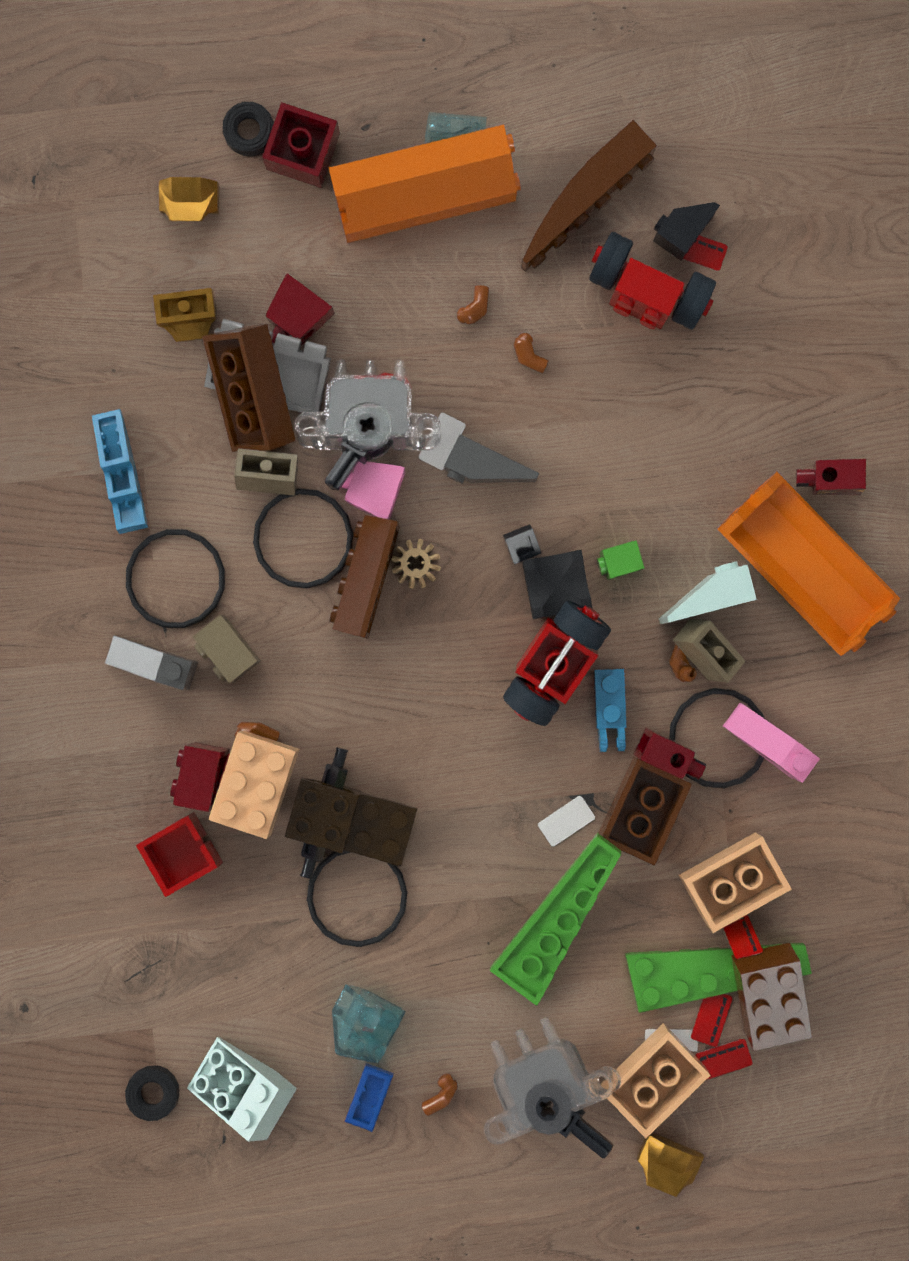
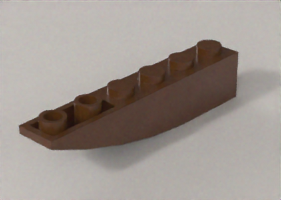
M634 120L587 161L552 204L524 255L521 265L524 271H527L531 266L534 269L537 268L547 258L546 252L552 247L558 249L568 239V232L574 227L577 230L580 229L590 219L589 213L595 208L601 210L611 200V193L617 188L620 191L623 190L633 180L632 174L638 169L644 171L654 161L653 155L657 145Z

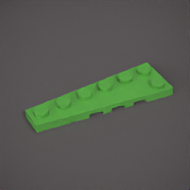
M597 833L491 965L490 971L537 1006L554 977L560 962L564 959L570 944L579 932L586 915L591 910L599 892L602 890L620 858L621 850Z
M790 943L800 960L802 976L812 974L805 944ZM780 944L761 945V947H762V948H767V947L776 946V945H780ZM716 947L702 950L681 949L679 951L625 953L638 1012H646L737 991L731 955H734L732 949Z

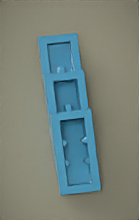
M117 409L92 415L100 467L104 472L108 499L112 503L116 530L119 534L148 528L137 470L122 411Z

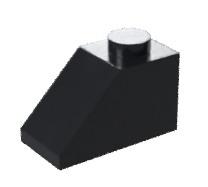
M712 202L675 208L668 217L663 214L654 227L657 233L653 242L682 261L713 218L720 205Z

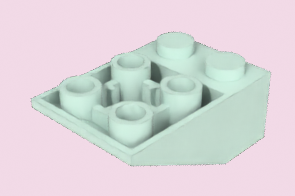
M217 1037L187 1087L189 1091L248 1142L268 1139L297 1089L277 1071L220 1037Z

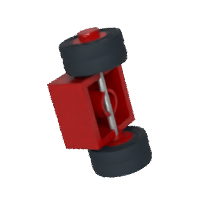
M611 232L604 246L599 245L591 262L595 263L589 280L596 285L611 290L620 271L623 273L609 302V305L613 306V310L622 316L629 317V315L640 319L639 323L649 329H662L678 299L679 302L671 320L693 330L701 316L706 317L714 300L710 298L715 289L716 281L699 272H694L684 290L685 283L633 258H630L629 262H625L633 246V241L622 237L616 232Z
M567 600L554 620L549 617L547 618L516 665L515 673L521 677H515L503 695L504 701L519 717L541 726H547L559 709L560 705L557 700L566 704L599 656L598 649L611 632V628L599 618L600 614L586 605L582 607L575 602Z

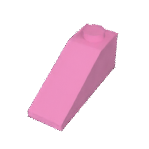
M742 703L738 704L723 725L725 729L790 778L799 782H804L820 760L819 757Z

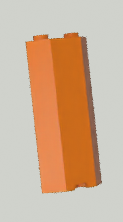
M503 124L329 167L347 243L515 202L517 191L521 190L518 173H514L511 153L515 152L512 135H506Z
M778 472L774 473L750 495V498L730 514L718 528L721 534L840 656L849 650L856 652L867 641L864 637L869 629L879 621L882 623L887 622L897 612L894 608L901 598Z

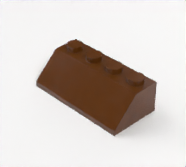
M268 324L245 326L202 336L232 452H238V448L271 451L296 441Z
M368 515L364 516L363 522L358 520L354 531V538H358L355 550H349L345 564L350 567L347 578H341L337 594L342 595L339 606H333L329 622L334 623L332 629L369 639L400 529L397 521Z

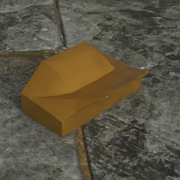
M169 177L159 180L160 213H165L169 221H202L208 214H219V184L215 180L202 177Z
M212 288L153 295L156 324L166 329L176 342L203 339L202 336L208 335L211 323L216 320Z
M651 1133L644 1139L637 1156L638 1162L644 1169L646 1184L674 1197H677L687 1185L693 1184L704 1159L701 1152L655 1133Z

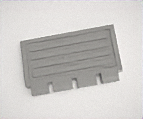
M223 319L221 329L216 328L214 333L244 327V324ZM269 331V333H270V335H271V338H272V337H273V332H272V331ZM278 333L275 343L272 342L279 367L287 407L290 410L317 417L320 413L331 358L326 357L327 346L306 341L303 351L300 350L301 339ZM208 362L204 387L216 390Z

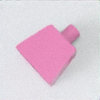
M368 461L365 464L358 462L354 471L351 472L342 488L348 489L345 501L371 516L390 519L406 472L405 467Z

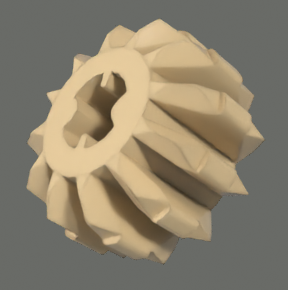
M418 539L417 548H413L411 540H407L408 551H405L401 546L396 548L398 553L403 555L402 558L396 556L391 558L392 562L401 564V566L393 568L392 573L404 572L398 579L400 584L404 583L409 577V588H414L415 579H419L421 588H425L426 583L423 579L425 576L432 582L436 580L435 576L429 571H440L441 567L439 565L431 564V562L439 560L440 555L428 556L434 549V546L430 544L425 550H422V539ZM421 557L424 560L421 562L424 566L423 569L415 568L411 571L408 568L411 566L409 560L411 558L417 560Z

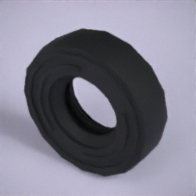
M241 102L227 111L223 120V135L227 145L234 152L243 156H257L265 151L274 121L271 114L262 105L255 102ZM245 119L256 120L260 125V131L253 139H244L238 134V126Z
M158 1065L146 1066L138 1070L128 1081L125 1090L126 1104L130 1112L137 1118L145 1121H158L168 1116L175 1108L179 1098V1084L175 1076L168 1069ZM149 1082L157 1083L163 1089V1099L157 1104L147 1103L142 1097V1087Z

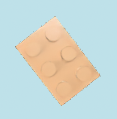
M244 730L237 732L208 820L264 839L270 837L300 749Z
M757 833L751 834L679 874L703 921L712 933L792 890L763 836Z
M663 1023L600 1086L603 1095L646 1139L711 1075L705 1065Z

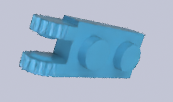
M624 669L594 670L595 715L599 736L600 752H607L608 739L606 728H616V747L618 751H625L624 728L627 727Z

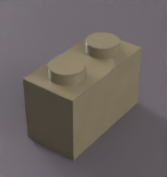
M238 448L234 474L236 490L295 496L298 455Z
M219 615L193 636L197 642L194 645L195 649L204 659L210 658L215 665L212 670L222 682L225 680L229 683L236 682L261 662L225 615Z
M689 619L673 639V642L707 680L729 683L745 663L744 658L710 620Z

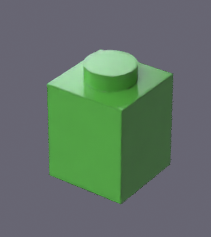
M636 540L604 549L599 552L600 558H597L600 574H606L607 580L645 569Z

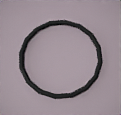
M296 489L295 495L317 496L332 504L342 516L347 531L346 552L338 567L324 578L305 583L289 581L276 574L264 560L259 544L261 524L272 507L282 499L292 497L293 495L279 494L263 508L255 523L253 545L258 562L270 577L288 587L308 589L327 583L343 570L349 550L352 549L353 531L347 513L335 499L318 490Z
M166 529L148 536L133 551L126 567V590L133 607L147 621L163 628H186L203 621L217 608L225 589V569L218 551L204 537L188 530ZM166 535H185L201 542L213 554L219 569V589L212 604L200 616L185 622H164L150 616L139 605L132 589V568L138 554L151 541Z
M712 688L694 694L679 707L670 724L669 739L675 741L676 725L684 710L697 699L712 694L731 695L747 703L761 717L764 718V715L750 698L734 690ZM678 754L673 755V759L675 762L678 758ZM759 755L754 767L742 777L724 783L705 781L702 778L698 780L688 774L685 775L704 787L725 789L744 783L759 770L764 757Z
M345 850L343 853L334 851L318 864L313 873V878L309 880L307 903L312 920L325 936L341 945L363 947L380 942L397 928L405 914L408 892L402 872L396 865L387 863L397 875L402 892L400 911L392 925L377 937L363 941L342 939L326 929L317 917L313 903L314 884L323 867L337 856L351 853Z

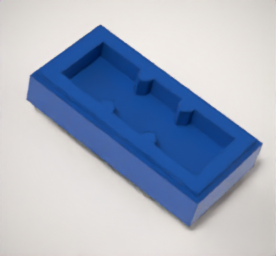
M368 1063L365 1064L345 1122L373 1132L393 1078L392 1072Z

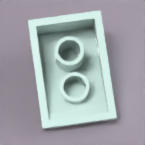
M736 561L715 567L716 573L708 575L659 618L660 624L757 600L748 565L739 567Z

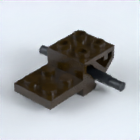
M336 747L332 764L326 765L322 781L304 777L300 779L284 837L304 842L301 856L305 858L300 874L304 878H313L316 862H322L326 849L343 853L345 850L401 866L418 809L344 786L348 770L343 767L349 750Z

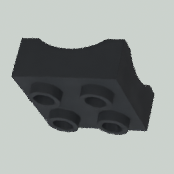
M582 550L523 560L522 565L533 619L557 615L567 600L575 602L582 607L586 605L593 608L585 574Z

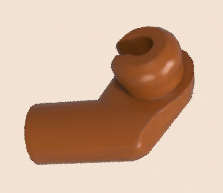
M475 286L474 301L465 308L461 307L457 312V319L460 323L474 324L486 315L489 287Z
M520 334L514 342L518 361L520 364L543 374L549 360L534 353L533 338L530 334Z
M675 644L669 665L677 679L682 682H691L696 678V669L691 667L686 658L687 656Z
M241 722L237 725L238 729L234 734L236 738L237 732L244 730L277 741L280 732L260 722Z
M446 1073L442 1075L437 1082L438 1086L441 1087L439 1093L422 1102V1109L427 1116L438 1112L450 1104L458 1088L457 1081L453 1080L451 1074Z

